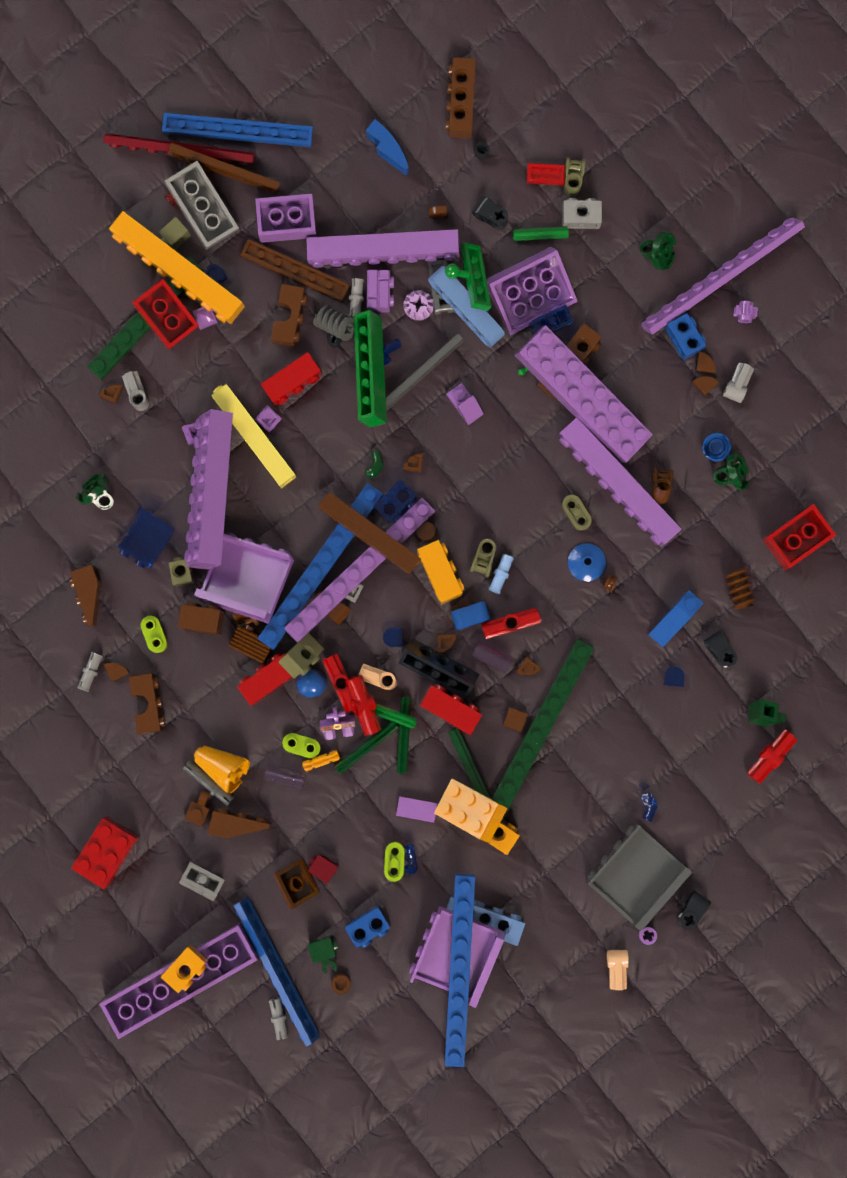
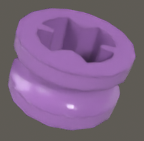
M645 926L642 931L639 930V939L644 944L651 945L656 941L657 933L652 927ZM645 931L653 933V935H650L652 937L650 940L647 938L643 939Z

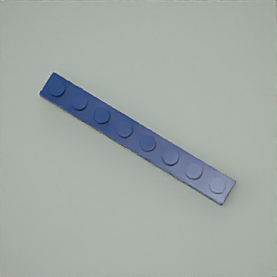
M164 113L163 134L312 147L313 126Z
M247 897L233 905L236 914L241 919L245 932L249 935L255 951L263 962V967L267 970L273 986L277 989L281 1001L290 1015L291 1021L295 1024L301 1040L307 1047L313 1044L320 1037V1034L251 900Z

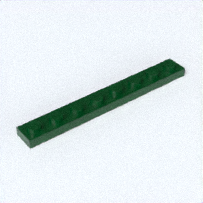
M190 257L187 259L189 262H191L193 265L199 268L202 272H204L203 268L200 267L193 259H191ZM169 278L166 283L179 299L186 290L182 287L180 289L175 287L171 283L172 279ZM138 312L88 364L87 368L100 380H103L151 329Z

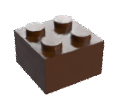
M193 602L181 605L178 628L222 635L225 612L221 611L218 606L206 605V608H202V605Z

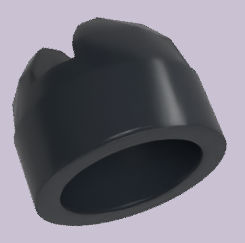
M484 142L477 143L474 148L475 157L485 159L490 151L489 146Z
M329 333L327 336L328 344L331 347H339L342 344V340L336 337L335 343H332L334 335Z

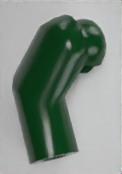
M380 451L371 453L373 463L365 470V475L368 478L377 477L383 469Z

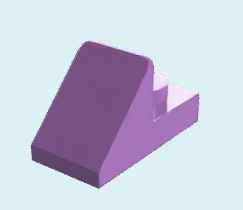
M462 383L446 394L468 425L484 415L475 397L469 394Z

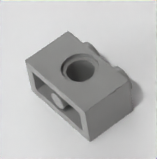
M576 198L564 200L562 205V227H568V229H600L602 223V201H597L595 198H589L586 201H578ZM584 210L586 215L580 216L577 211Z
M190 862L179 884L214 901L225 880Z

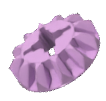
M422 290L411 292L404 300V311L407 316L414 320L426 319L431 315L434 308L433 299L429 293ZM419 298H421V304L424 306H421L418 312H416V305L413 304L417 303Z

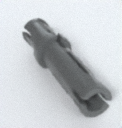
M191 760L188 761L187 766L183 767L184 771L210 791L211 796H216L226 806L235 798V796L225 792Z

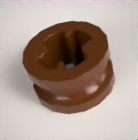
M608 574L602 589H608L612 593L618 577L615 576L613 578L611 574Z

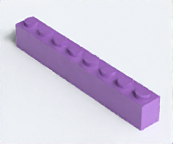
M458 230L307 238V261L316 268L328 264L338 267L346 263L357 266L365 262L376 265L384 261L394 264L403 260L413 263L421 259L432 262L440 258L451 261L460 257Z
M575 418L560 432V443L565 448L569 447L573 451V457L586 465L585 469L587 472L599 479L598 483L600 486L612 493L611 497L618 504L621 502L625 507L624 511L631 518L635 517L638 521L637 525L644 532L646 530L651 535L650 539L657 546L659 544L664 546L681 530L674 520L578 418Z

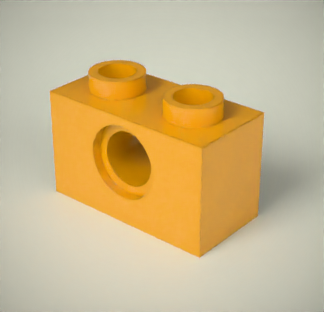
M501 821L498 827L503 829V834L499 837L493 835L489 844L508 855L520 834L517 832V827L511 823L506 825Z
M190 944L161 978L177 993L182 989L186 991L193 983L191 980L195 974L200 976L207 968L204 964L208 959ZM183 965L189 966L191 973L188 975L184 974L181 967Z

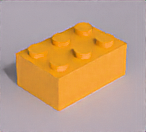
M439 540L417 549L418 556L421 558L422 565L440 605L462 596L464 586L460 578L456 579L454 575L456 568L452 560L448 562L446 557L448 556V551L445 544H440Z
M451 779L434 814L476 838L490 843L507 807L467 785Z

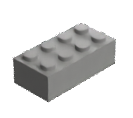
M198 161L165 180L166 187L206 250L238 231L239 227Z

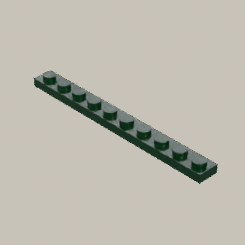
M578 639L492 797V800L507 807L503 819L594 650L593 647Z

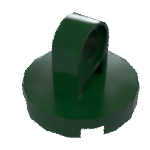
M661 232L655 240L644 241L639 249L645 259L652 260L653 267L656 270L665 271L664 269H669L674 262L676 252H673V245H676V239L672 233ZM648 247H652V251L645 252Z
M739 452L729 454L727 465L717 468L713 475V480L716 484L723 486L733 483L734 487L739 491L749 488L750 480L746 481V474H749V470L743 456H738ZM724 472L728 478L721 480L718 477V473Z
M101 472L100 476L96 473L82 485L84 490L81 494L77 492V501L82 505L93 502L103 510L111 508L113 496L106 489L109 483L108 476ZM102 496H107L110 498V501L107 504H102L99 502V499Z

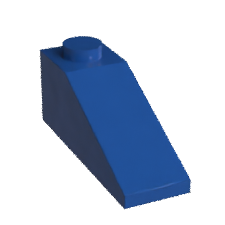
M691 591L685 592L648 635L661 647H664L703 605V602Z

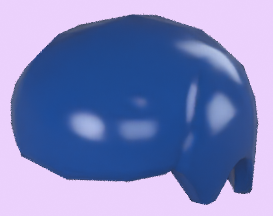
M722 433L710 434L702 444L705 457L714 462L723 461L731 453V442Z
M311 668L304 676L299 674L296 679V687L302 696L308 698L320 696L327 688V678L322 671Z

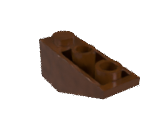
M89 565L70 572L71 578H69L72 588L76 589V602L83 609L84 613L81 615L84 624H88V627L93 628L97 624L102 583L96 566Z
M219 807V810H214L212 813L208 834L222 838H231L268 829L272 823L267 822L268 819L257 816L256 819L249 818L247 813L238 812L236 815L230 813L229 809Z

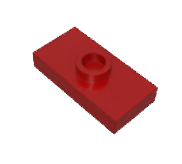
M528 163L526 183L564 185L565 165Z

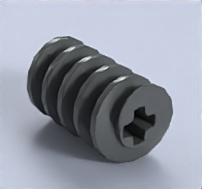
M329 306L322 307L315 315L314 325L343 341H348L352 338L354 334L353 318Z

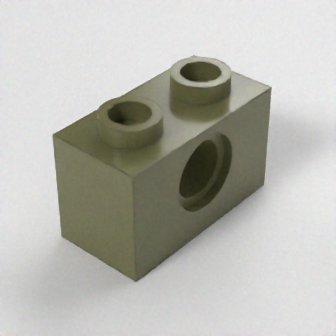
M307 633L278 663L293 678H296L299 674L304 676L311 669L309 665H314L321 658L319 654L324 648Z

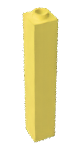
M228 385L218 386L213 391L212 398L222 411L233 413V426L282 489L294 480L296 475Z

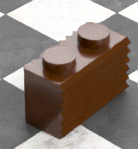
M246 624L244 627L238 626L229 647L265 664L272 649L257 639L259 635L254 633V628Z

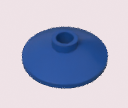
M585 543L576 546L568 557L569 571L575 578L581 581L597 579L602 575L606 567L604 553L593 544ZM586 558H589L591 560L590 565H586L584 563V560Z

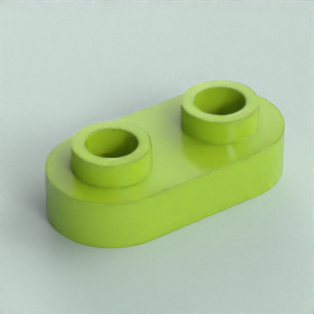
M154 616L145 617L141 622V629L148 648L154 653L165 651L168 641L160 620ZM149 622L153 623V628L151 629L147 627ZM155 640L160 641V645L158 647L154 646Z
M295 733L287 734L282 742L286 751L307 758L316 757L321 750L320 743L317 740ZM291 739L296 742L293 747L289 745V740ZM308 745L314 746L313 752L307 750Z
M399 842L389 843L385 850L384 874L392 882L399 881L404 874L405 850ZM393 848H397L399 850V853L397 855H393L391 853V850ZM397 868L398 873L394 875L390 870Z

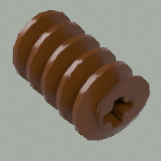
M748 568L728 572L729 574L725 576L726 580H731L727 587L733 588L728 593L735 595L730 600L731 602H737L732 607L736 610L755 606L751 602L756 600V598L749 597L754 590L747 589L752 583L745 582V580L750 578V575L743 574Z

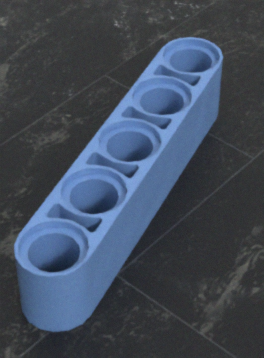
M441 266L428 278V282L486 346L492 348L505 335L503 329L485 310L471 308L468 291L457 279H449L445 275L446 267Z

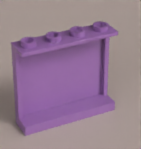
M227 532L223 534L221 565L209 569L201 590L196 589L194 596L201 602L269 624L294 560L290 552L284 549L277 551L268 544L262 543L258 545L249 538L242 540L237 538L235 534Z
M439 906L437 912L433 911L429 923H432L430 929L426 928L422 938V940H425L424 945H419L415 956L418 957L417 962H412L409 974H412L411 983L416 978L449 991L453 911ZM474 919L468 999L469 1006L476 1008L504 942L505 932Z

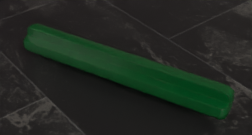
M402 697L400 713L408 716L411 715V698ZM401 724L399 725L397 773L406 774L410 728Z
M389 722L379 732L335 765V770L342 774L394 733L399 728L397 723Z
M459 728L450 730L448 734L473 789L489 797Z

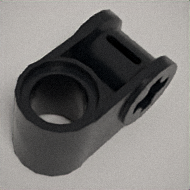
M485 196L481 197L472 211L474 217L497 230L504 229L508 224L507 210Z
M719 630L703 640L704 645L721 667L728 668L737 662V654L722 631ZM729 655L731 657L729 662H724L725 656Z
M693 891L678 915L679 925L688 930L694 929L708 910L711 901ZM685 916L690 917V920H692L690 924L684 920Z

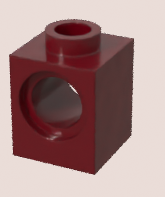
M320 853L318 856L314 855L308 863L310 866L308 872L328 884L339 865Z

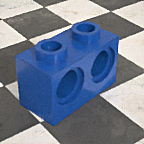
M688 313L668 323L665 327L668 336L683 361L706 347V340L703 334L698 333L696 322L692 317H689ZM678 325H684L686 327V331H680L678 329ZM687 341H693L696 344V348H690L687 345Z
M377 905L346 924L345 930L356 948L359 946L364 948L371 944V939L377 935L379 938L386 935L391 925L380 906ZM379 918L383 924L381 927L376 928L372 925L371 921ZM361 928L366 932V935L363 938H358L355 935V930Z

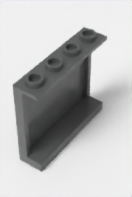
M636 824L635 826L631 825L626 830V836L622 841L619 839L612 848L614 850L610 855L606 854L599 862L601 865L596 870L592 869L589 872L586 883L637 929L642 931L692 872L642 829L640 825Z

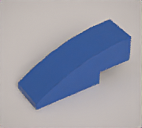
M374 119L366 130V137L377 145V155L407 176L409 167L399 144L390 132Z

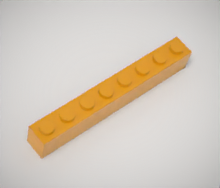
M124 211L110 226L109 230L113 234L111 237L119 244L125 243L127 250L134 255L138 253L142 256L141 260L148 266H155L157 268L156 272L162 277L168 276L172 279L171 283L178 289L184 288L187 291L186 295L192 300L197 298L201 301L200 305L208 312L210 310L214 311L216 318L221 322L225 323L227 321L229 324H232L245 306L242 301Z

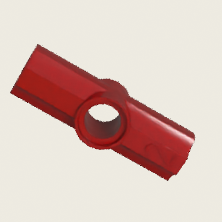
M537 607L481 623L487 640L539 624L541 620ZM508 618H513L516 621L515 628L511 629L506 626Z
M335 654L322 661L347 713L352 711L350 705L352 700L347 686L343 689L338 688L336 681L339 678L347 680L349 677L338 654Z
M362 675L347 679L345 683L352 700L350 702L351 709L359 719L364 736L379 732L381 728L374 711L376 709L375 701L368 694Z
M783 729L777 738L761 751L758 760L746 773L755 782L761 784L767 775L783 762L786 753L798 740L790 732Z

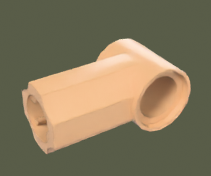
M363 663L359 675H362L364 682L385 690H392L396 687L397 678L395 675ZM386 676H391L393 683L387 687L383 684V679Z
M607 950L609 988L613 990L627 989L626 968H628V951Z

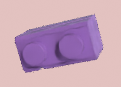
M389 270L367 271V311L390 312V306H394V295H390V288H394V276H390Z

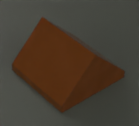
M302 858L273 874L290 910L319 894Z

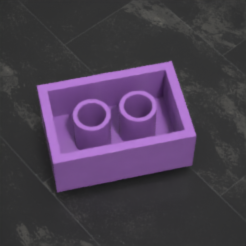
M312 194L255 199L258 235L261 243L317 237Z

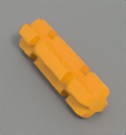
M335 750L329 752L330 754L326 753L312 758V760L303 761L304 770L309 771L313 767L318 768L329 764L330 761H338L340 759L338 751Z

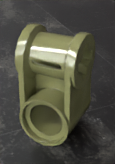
M569 157L566 158L564 192L568 196H576L580 192L585 170V159L578 161L570 160ZM573 182L577 184V187H571L569 183Z
M484 539L480 542L470 572L476 571L485 574V577L489 576L496 551L494 541ZM484 543L492 545L493 549L490 553L482 551Z

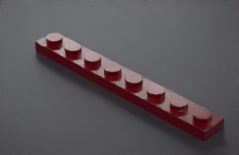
M112 133L105 134L103 143H108L109 147L121 148V145L128 146L129 150L145 148L146 152L157 153L160 150L165 151L167 155H169L170 144L173 143L211 158H220L222 162L231 163L232 160L239 161L241 165H250V163L256 160L255 152Z

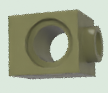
M176 217L159 231L162 237L160 240L174 250L191 237L189 231Z
M177 557L173 559L174 562H169L173 586L177 587L195 583L192 568L186 567L187 562L184 557ZM180 566L186 568V572L182 576L177 574V569Z

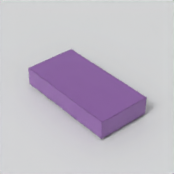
M399 796L396 816L434 823L436 815L434 812L438 803Z

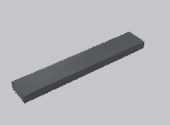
M456 334L386 397V411L463 343V338Z

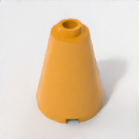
M208 746L199 747L194 754L195 762L227 793H232L242 783L240 779L242 774L246 775L250 766V761L244 757Z

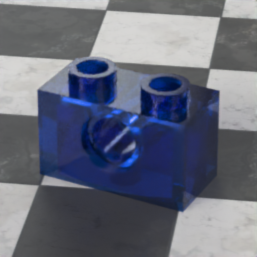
M563 305L531 320L529 326L533 335L545 325L555 333L570 326L574 321L567 305Z

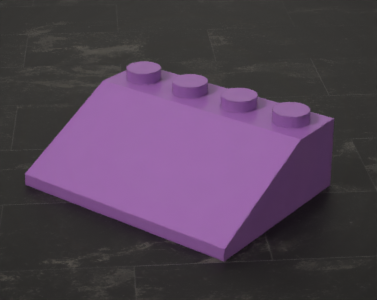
M552 247L486 279L490 297L510 335L578 302L559 253Z

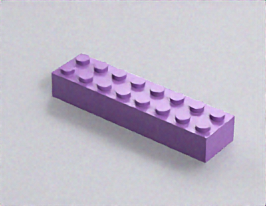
M546 325L541 327L514 355L585 425L620 463L628 462L653 435Z
M210 409L199 416L195 422L197 437L194 439L196 451L192 459L194 474L191 476V486H193L189 497L191 512H189L187 519L190 526L186 534V542H188V550H186L184 556L187 562L186 567L209 570L221 565L233 413Z
M240 922L196 947L208 959L204 964L207 968L200 976L197 974L191 979L193 983L186 991L182 989L177 993L161 978L166 970L175 962L173 960L104 999L100 1006L117 1038L125 1036L257 961L260 956L255 951L254 945L245 932L242 923ZM183 965L181 967L184 974L188 975L191 973L189 966Z

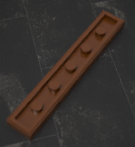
M170 144L169 155L171 157L191 164L198 161L200 166L207 170L273 194L278 192L280 182L176 144Z
M249 238L240 254L244 259L342 303L350 288V284Z
M331 492L318 505V509L408 575L412 573L421 561V558Z

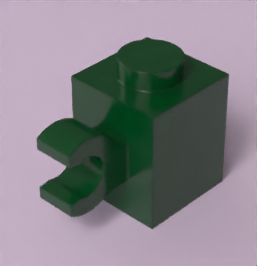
M761 699L750 703L748 722L766 727L772 724H780V721L785 722L786 714L778 712L779 704Z
M329 935L310 941L308 948L313 964L322 962L324 974L327 973L326 966L329 964L336 971L337 963L330 959L336 957V951L339 950L336 939L333 940L332 936Z

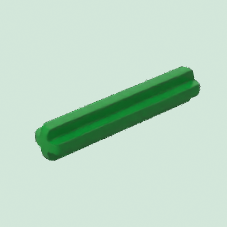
M568 227L518 229L513 231L514 241L564 239L569 236Z
M375 703L376 709L374 711L377 716L409 728H415L416 718Z

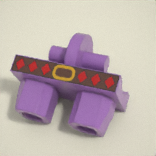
M333 707V713L326 714L327 719L320 720V731L323 732L326 740L336 738L335 730L342 729L343 737L354 735V715L346 716L345 711L338 712L337 707Z

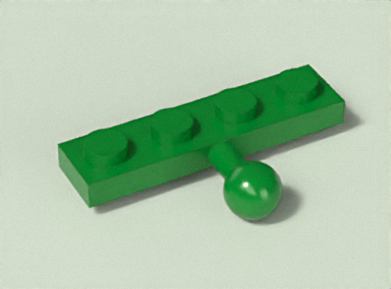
M463 243L461 253L464 270L460 269L456 264H449L445 268V275L449 279H456L457 277L466 278L471 308L488 311L491 308V301L481 247Z

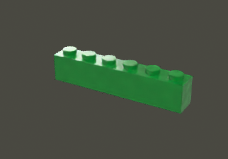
M368 310L354 315L358 420L371 428L387 423L382 318Z

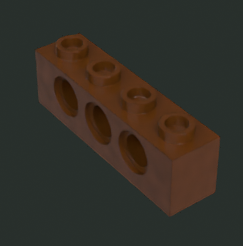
M453 57V65L449 64L448 76H452V83L448 82V94H451V101H447V112H450V119H446V131H449V137L451 138L472 137L475 58ZM464 78L466 81L459 82L457 79ZM463 96L465 99L460 101L456 97ZM462 114L464 115V117L458 119L455 117V115Z
M583 324L567 344V347L586 366L590 361L588 356L591 352L596 353L602 345L600 343L602 336L586 324ZM580 344L585 345L587 351L581 352L577 346ZM539 381L537 387L555 400L556 397Z

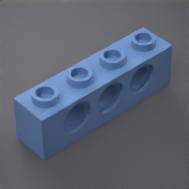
M454 895L450 896L446 908L451 911L454 909ZM474 900L473 919L480 922L479 917L486 913L490 916V920L484 924L499 929L498 923L501 920H506L508 927L502 930L505 932L504 941L518 946L525 926L522 917L513 913L510 916L503 914L504 910L493 907L490 909L485 907V903Z

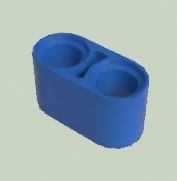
M485 601L451 612L456 630L491 620Z

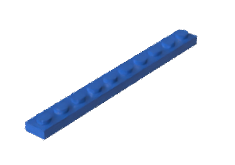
M367 483L351 505V508L367 519L383 496V493ZM340 524L337 525L274 614L269 624H267L257 638L259 641L272 650L276 648L286 634L284 628L303 610L355 536Z
M456 873L445 1066L464 1067L475 891L474 874Z

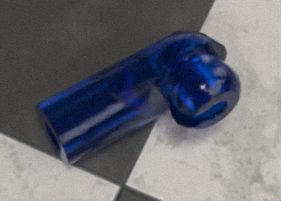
M398 339L384 346V365L391 362L389 355L402 346Z
M644 793L641 796V800L646 808L643 819L652 822L658 804L651 793Z
M407 845L404 847L408 865L404 866V872L406 875H411L412 873L415 874L418 870L414 846Z

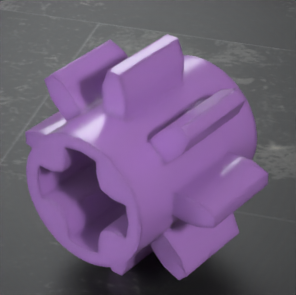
M740 301L739 305L734 307L733 316L738 317V322L751 323L752 319L757 317L758 308L753 307L754 303L751 301Z

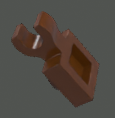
M201 792L198 802H191L185 815V820L200 827L203 826L211 809L206 806L210 797L209 792Z

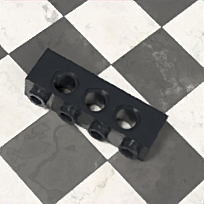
M413 638L410 640L399 661V664L466 700L480 675Z

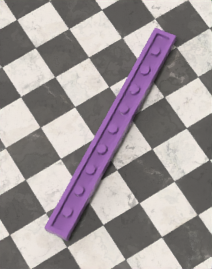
M793 217L786 219L781 226L769 231L768 235L755 241L748 249L739 252L734 259L725 262L721 268L708 274L707 278L701 282L695 283L690 290L678 295L673 302L664 305L660 311L648 316L641 323L642 328L653 335L805 228L803 221Z
M421 498L385 533L402 544L435 513V510ZM369 547L299 613L284 630L298 643L386 558Z

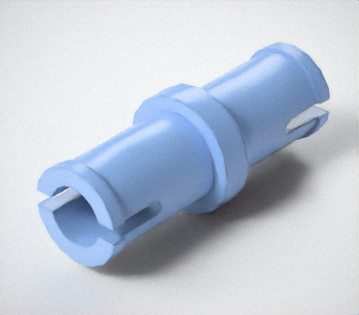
M506 554L502 555L498 568L494 570L495 576L489 587L490 591L500 594L505 579L509 577L508 571L514 560L513 557Z

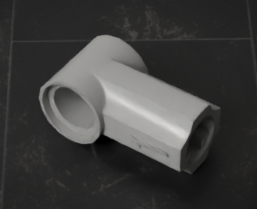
M739 362L732 379L725 388L723 396L741 403L747 392V385L754 368L746 363Z
M138 371L125 373L122 378L130 403L138 411L146 410L149 407V399L146 396ZM138 397H143L142 403L135 404Z

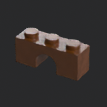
M286 284L281 285L278 303L280 307L289 309L291 316L283 322L274 320L271 335L273 344L295 347L296 342H299L301 331H298L299 324H303L304 320L302 308L303 305L306 306L308 299L304 288Z
M153 673L129 677L131 696H144L148 701L146 712L134 715L137 735L164 731L163 727L166 726V722L160 710V707H163V703L157 691V688H160L159 678L155 677Z

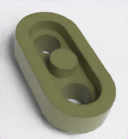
M566 496L562 502L563 511L576 530H586L591 525V516L578 496ZM573 502L575 507L569 508L568 503ZM579 518L584 519L585 523L583 525L578 523Z

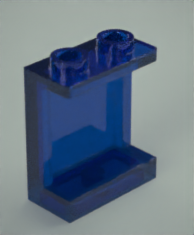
M140 508L137 513L139 516L122 542L118 543L116 547L120 549L119 553L127 558L130 556L136 559L134 563L142 568L146 566L152 568L176 530L143 508Z

